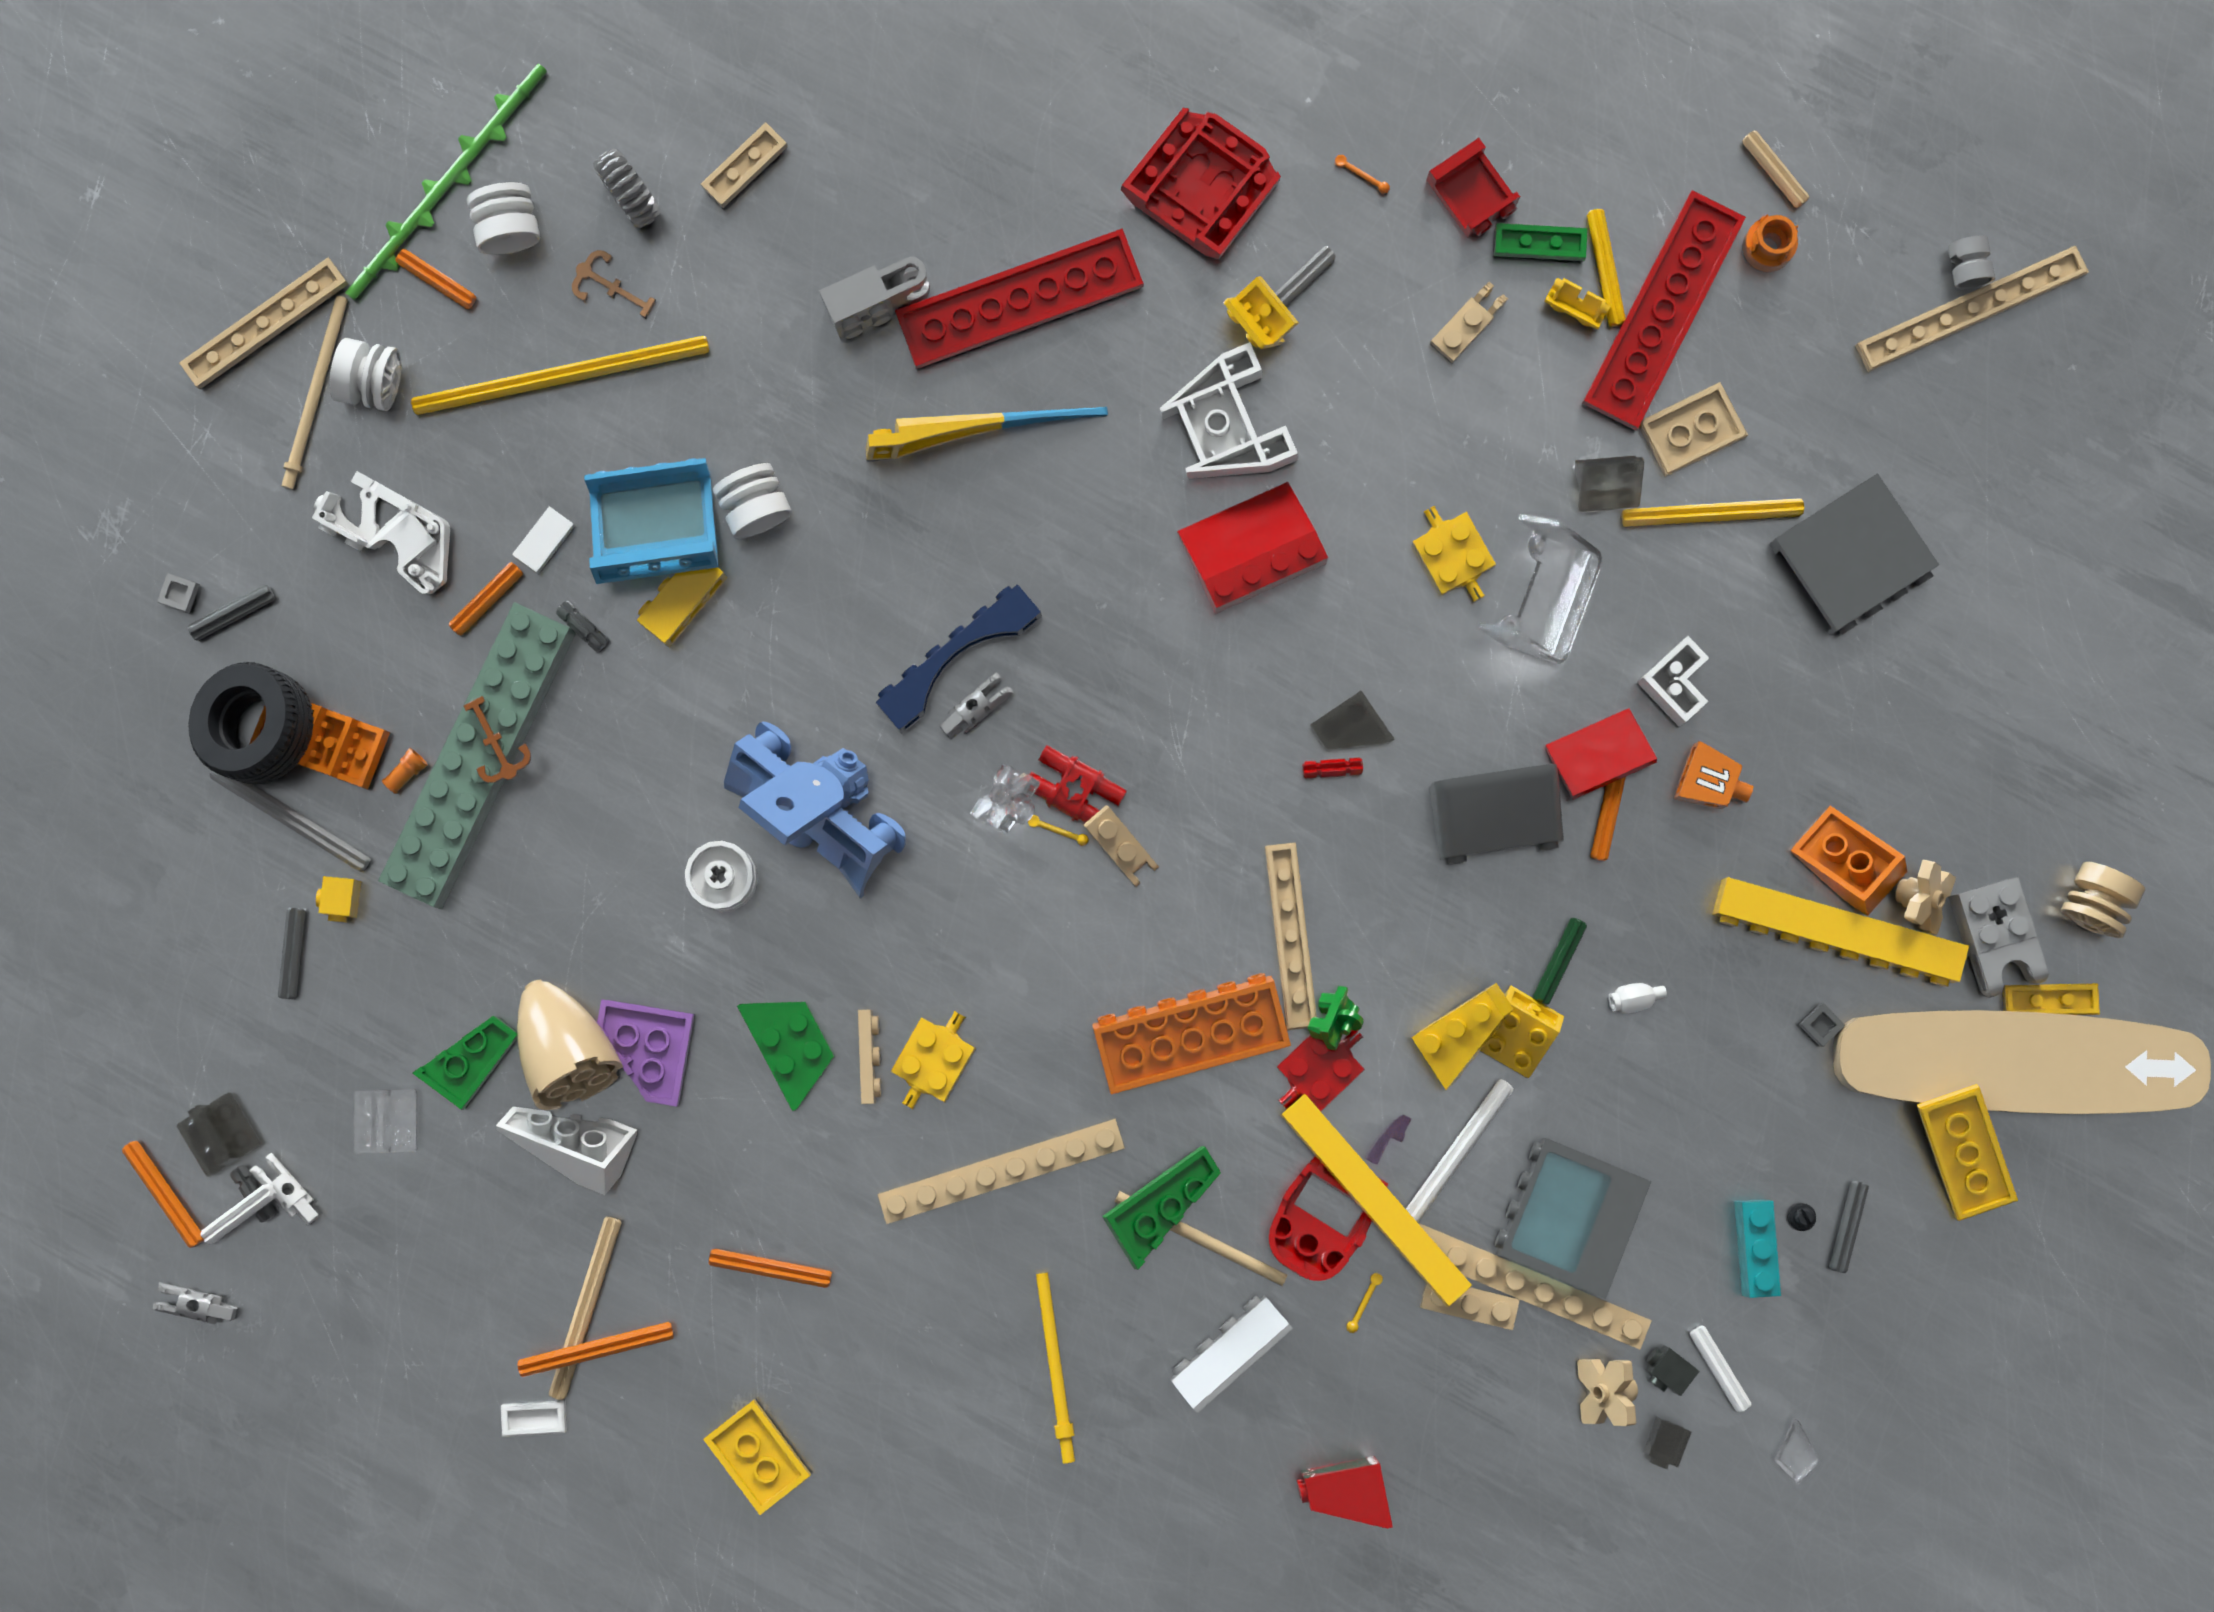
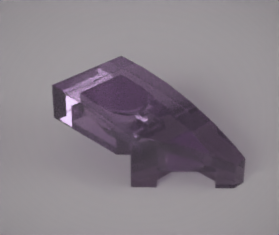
M1401 1115L1390 1123L1375 1139L1364 1159L1374 1165H1378L1390 1138L1402 1143L1406 1135L1404 1133L1411 1118Z

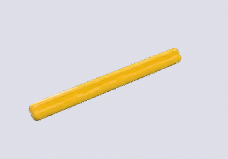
M1802 499L1634 508L1623 510L1621 519L1623 526L1628 527L1796 517L1804 514V502Z

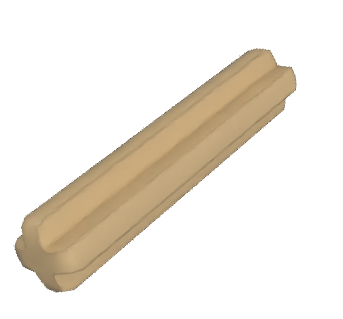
M1754 130L1745 136L1742 141L1745 147L1792 205L1798 208L1805 204L1809 199L1808 193L1761 135Z

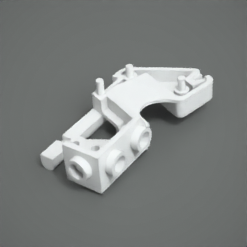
M356 471L351 482L363 488L360 492L362 517L359 527L347 520L342 513L340 507L341 496L326 491L324 495L318 497L313 506L315 513L312 518L320 522L318 528L332 536H336L337 532L347 537L344 543L359 551L364 546L375 550L382 547L386 542L391 541L398 552V573L422 594H433L447 582L450 525L445 519ZM379 498L401 510L382 529L376 523V503Z

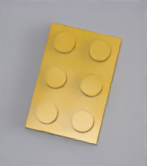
M755 1399L703 1439L759 1515L812 1475Z

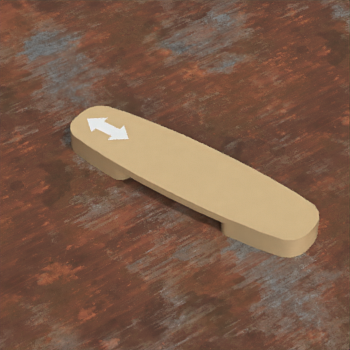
M1984 1010L1890 1013L1852 1018L1844 1023L1845 1026L1835 1035L1833 1044L1835 1075L1840 1083L1852 1092L1883 1099L1920 1104L1977 1084L1981 1089L1987 1110L2106 1114L2188 1108L2204 1098L2208 1092L2211 1080L2209 1051L2203 1041L2190 1032L2157 1025L2079 1015Z

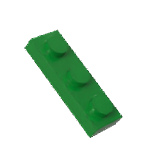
M1497 223L1495 226L1494 256L1585 261L1588 228Z

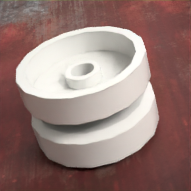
M714 841L697 848L688 859L685 869L686 886L694 899L707 908L723 912L736 910L750 900L756 890L758 874L757 867L751 856L740 847L725 841ZM725 871L724 877L726 880L722 883L718 880V874Z

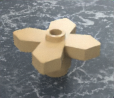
M1923 860L1917 878H1903L1896 889V901L1902 903L1903 907L1907 908L1904 918L1911 923L1919 924V929L1937 935L1943 919L1942 908L1946 898L1951 895L1956 877L1951 873L1941 871V866L1936 862Z
M1600 1359L1578 1360V1379L1590 1391V1394L1580 1404L1582 1423L1601 1424L1605 1422L1608 1416L1613 1426L1635 1425L1636 1412L1632 1401L1637 1398L1638 1387L1633 1379L1632 1362L1629 1360L1609 1361L1605 1368Z

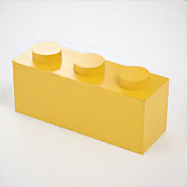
M718 567L675 573L672 578L668 576L659 585L657 590L659 594L652 602L648 600L638 612L640 616L637 621L670 648L728 577Z

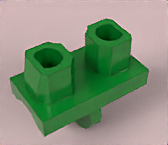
M1338 986L1336 993L1321 994L1318 1007L1321 1013L1326 1014V1017H1313L1308 1025L1311 1037L1324 1040L1327 1049L1330 1050L1337 1049L1343 1034L1349 1035L1351 1030H1360L1364 1023V1019L1358 1014L1360 1008L1348 998V988Z

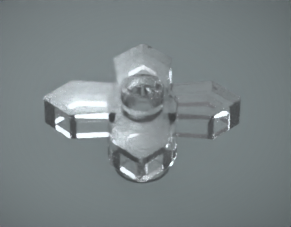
M1003 763L993 777L992 791L978 799L970 814L985 824L989 823L998 831L1007 834L1014 823L1025 824L1033 816L1035 805L1032 803L1031 797L1039 787L1040 782L1024 772L1020 774L1012 766Z

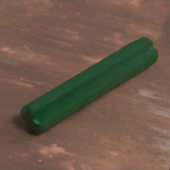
M1577 918L1569 920L1533 994L1535 1000L1545 1005L1550 1004L1587 928L1585 922Z

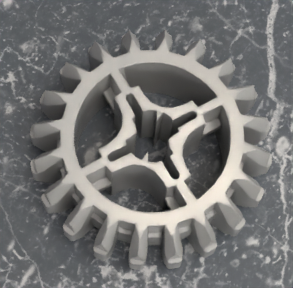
M613 148L608 152L606 151L594 161V169L599 178L635 227L641 228L648 225L660 215V208L650 191L619 150Z

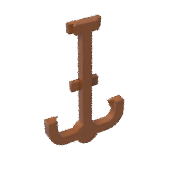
M481 696L463 707L466 711L474 709L488 737L483 740L485 746L492 745L502 767L500 772L493 776L486 774L485 765L476 770L481 779L488 783H495L504 778L512 780L517 776L519 770L529 765L531 752L525 743L518 748L524 754L523 760L515 765L508 763L497 741L502 736L500 732L493 733L480 707L485 702L484 697Z

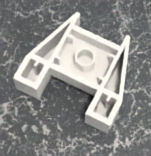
M1250 342L1221 354L1160 408L1163 420L1175 414H1180L1200 461L1185 468L1188 479L1271 472L1298 460L1297 450L1286 426L1257 437L1239 396L1237 388L1262 378V369Z

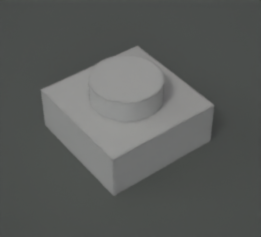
M167 573L157 602L190 613L200 584Z

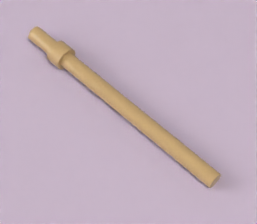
M1119 1191L1114 1202L1120 1204L1130 1196ZM1181 1221L1170 1229L1281 1286L1286 1281L1287 1274Z

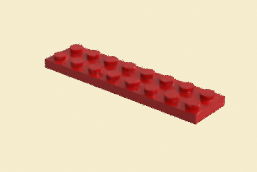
M1691 190L1582 404L1634 430L1639 428L1746 218L1745 216Z
M1122 228L897 309L895 313L915 367L918 369L1144 287V283Z

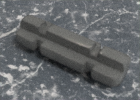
M569 601L560 604L556 614L564 622L567 620V625L584 641L588 640V645L594 651L602 650L606 646L608 638L601 631L597 632V627L580 611L576 612V607Z
M241 1165L234 1169L230 1176L235 1184L238 1183L240 1185L238 1189L243 1197L246 1198L260 1186L255 1179L250 1178L252 1174L247 1166ZM270 1203L254 1214L263 1223L276 1215V1211Z

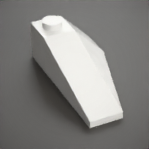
M514 1106L496 1125L498 1132L576 1184L606 1195L621 1177L637 1136V1129L611 1119L599 1118L598 1122L581 1120V1115L571 1114L570 1118L552 1116L550 1111Z

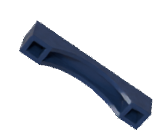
M1018 584L1013 588L1007 586L995 597L998 601L989 608L985 605L976 611L972 616L974 621L968 626L960 625L948 636L951 640L941 647L938 644L929 650L925 655L927 660L917 667L916 664H913L901 675L903 680L897 685L889 684L879 692L878 697L880 699L876 701V704L901 734L925 715L928 698L935 682L942 671L958 655L986 640L1020 636L1042 617L1041 611Z

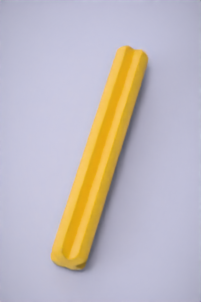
M1594 209L1589 211L1587 218L1603 299L1607 300L1606 304L1611 306L1607 312L1608 324L1610 327L1621 326L1626 317L1605 212L1603 209Z

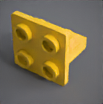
M1261 276L1256 277L1236 297L1227 298L1223 302L1228 308V316L1236 324H1241L1247 332L1246 338L1256 348L1266 349L1280 346L1285 342L1283 337L1299 324Z

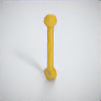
M1031 815L1028 818V824L1032 828L1039 826L1076 840L1080 846H1085L1089 841L1088 836L1085 834L1077 835L1040 821L1036 815Z
M1373 1273L1370 1276L1371 1284L1353 1320L1349 1321L1346 1325L1349 1333L1358 1331V1322L1376 1286L1380 1285L1383 1281L1381 1274Z

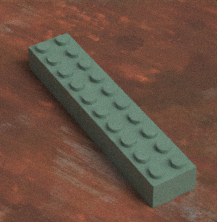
M515 602L464 703L466 705L481 696L484 697L485 702L480 707L493 733L500 732L502 738L497 741L508 763L511 764L514 763L519 752L518 748L523 744L576 635L570 627ZM462 707L378 879L379 882L438 909H443L505 781L504 778L495 783H488L481 779L476 770L485 765L486 774L493 776L500 772L502 765L492 745H484L483 740L488 737L474 709L466 711Z

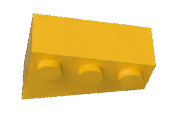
M1495 983L1426 1026L1411 1038L1445 1090H1447L1460 1078L1468 1065L1475 1059L1514 1008L1498 984Z

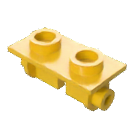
M1556 278L1544 302L1550 304L1554 310L1561 313L1565 312L1576 318L1582 325L1598 330L1611 307L1606 304L1607 300L1590 291H1587L1584 299H1581L1578 295L1582 287L1565 278L1563 280Z

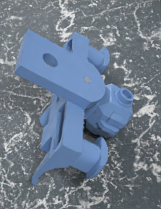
M768 722L759 723L755 730L756 738L748 734L734 744L724 779V788L743 797L738 808L782 844L790 843L795 847L803 848L809 846L815 840L819 844L817 852L842 872L859 898H862L866 883L882 861L883 856L891 850L900 853L906 845L904 830L892 818L881 813L873 814L869 820V829H867L865 826H862V822H857V818H852L848 811H843L848 805L858 804L868 797L867 784L869 778L866 765L858 760L854 752L844 748L831 756H823L814 763L796 762L792 766L786 765V760L791 753L789 738L775 725Z

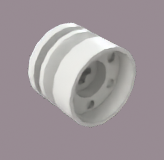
M515 182L497 183L479 188L468 195L466 200L471 210L470 218L473 222L478 223L474 226L473 232L479 252L491 255L510 254L528 249L539 242L541 237L537 219L534 215L530 214L534 209V205L530 200L532 196L528 185Z
M349 338L341 340L334 354L330 372V394L332 399L352 405L358 404L362 399L363 405L367 408L375 406L378 410L388 411L395 401L401 379L400 351L389 346L384 348L379 344L374 345L370 350L369 345L364 341Z
M761 463L740 469L719 481L712 489L716 498L721 499L719 505L722 510L734 509L725 519L735 539L747 538L765 532L784 522L793 513L783 492L771 493L780 483L777 477H772L775 472L770 463Z

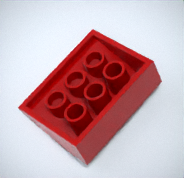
M1289 482L1177 531L1215 614L1324 566L1328 560L1318 534Z

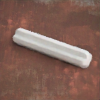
M269 1183L262 1185L204 1228L200 1234L204 1242L208 1245L217 1242L275 1199L277 1192L273 1185Z
M1704 1326L1696 1327L1690 1332V1337L1728 1400L1738 1413L1747 1410L1751 1406V1401L1708 1330Z

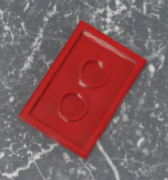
M1630 708L1545 745V750L1552 763L1557 764L1558 774L1572 800L1657 763V757Z

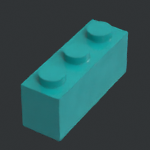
M1766 1199L1734 1201L1742 1296L1748 1298L1781 1296L1773 1200Z

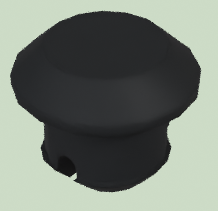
M1799 1203L1790 1209L1788 1220L1794 1229L1807 1231L1814 1226L1816 1213L1810 1205Z

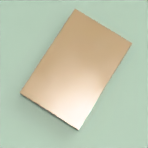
M1721 382L1643 419L1639 426L1665 477L1748 436Z

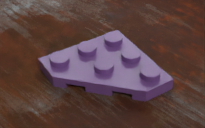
M601 999L597 1023L612 1043L624 1071L630 1076L645 1101L679 1107L695 1014Z

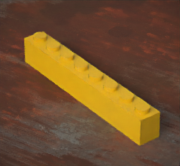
M1730 877L1721 880L1712 915L1720 917V923L1738 927V923L1750 926L1749 931L1768 935L1769 931L1780 934L1779 939L1782 941L1798 944V941L1802 940L1809 942V948L1817 951L1828 952L1830 948L1840 951L1839 956L1853 961H1858L1859 957L1870 960L1869 965L1888 970L1889 966L1900 968V974L1904 976L1918 978L1919 974L1931 977L1930 983L1948 987L1949 983L1960 982L1969 949L1968 945Z

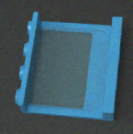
M691 458L681 462L658 463L653 466L638 468L628 467L624 470L599 471L595 474L584 475V480L590 493L594 556L589 558L596 584L719 567L712 482L706 458Z

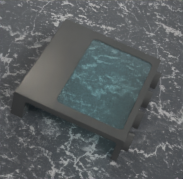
M1542 1138L1540 1143L1535 1142L1531 1149L1529 1159L1533 1161L1529 1172L1524 1170L1518 1182L1517 1188L1521 1189L1518 1200H1512L1509 1205L1506 1217L1510 1218L1506 1230L1501 1229L1497 1235L1494 1244L1495 1247H1498L1496 1254L1606 1299L1652 1181L1550 1139Z

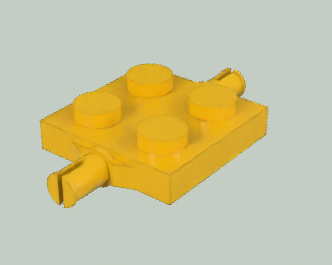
M1435 506L1430 507L1431 512L1429 509L1424 511L1432 528L1425 535L1414 540L1413 544L1441 595L1455 588L1466 587L1473 602H1476L1479 598L1481 599L1485 596L1476 580L1482 573L1495 567L1496 563L1467 511L1454 519L1443 521Z
M954 1011L946 1027L935 1025L921 1017L891 1069L892 1073L903 1078L911 1086L905 1099L902 1101L904 1105L914 1109L922 1093L932 1095L946 1103L976 1050L975 1047L964 1042L956 1034L966 1017Z

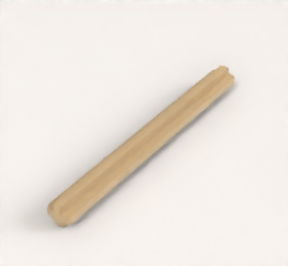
M613 1217L604 1218L563 1348L584 1343L621 1226L619 1219ZM577 1364L556 1369L549 1390L550 1397L558 1400L566 1398Z

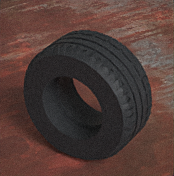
M240 662L232 664L212 675L196 694L190 709L188 722L190 742L196 756L211 771L244 784L258 785L265 784L266 782L269 783L289 773L304 756L313 732V709L305 690L290 676L260 663ZM263 699L266 707L264 727L254 742L244 748H240L236 735L238 721L250 704Z

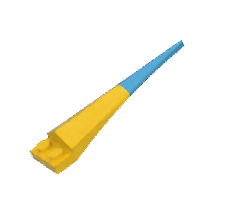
M1107 407L896 419L895 433H892L891 429H877L873 431V434H868L865 448L866 460L897 459L926 448L981 433L1047 421L1106 416L1108 411Z

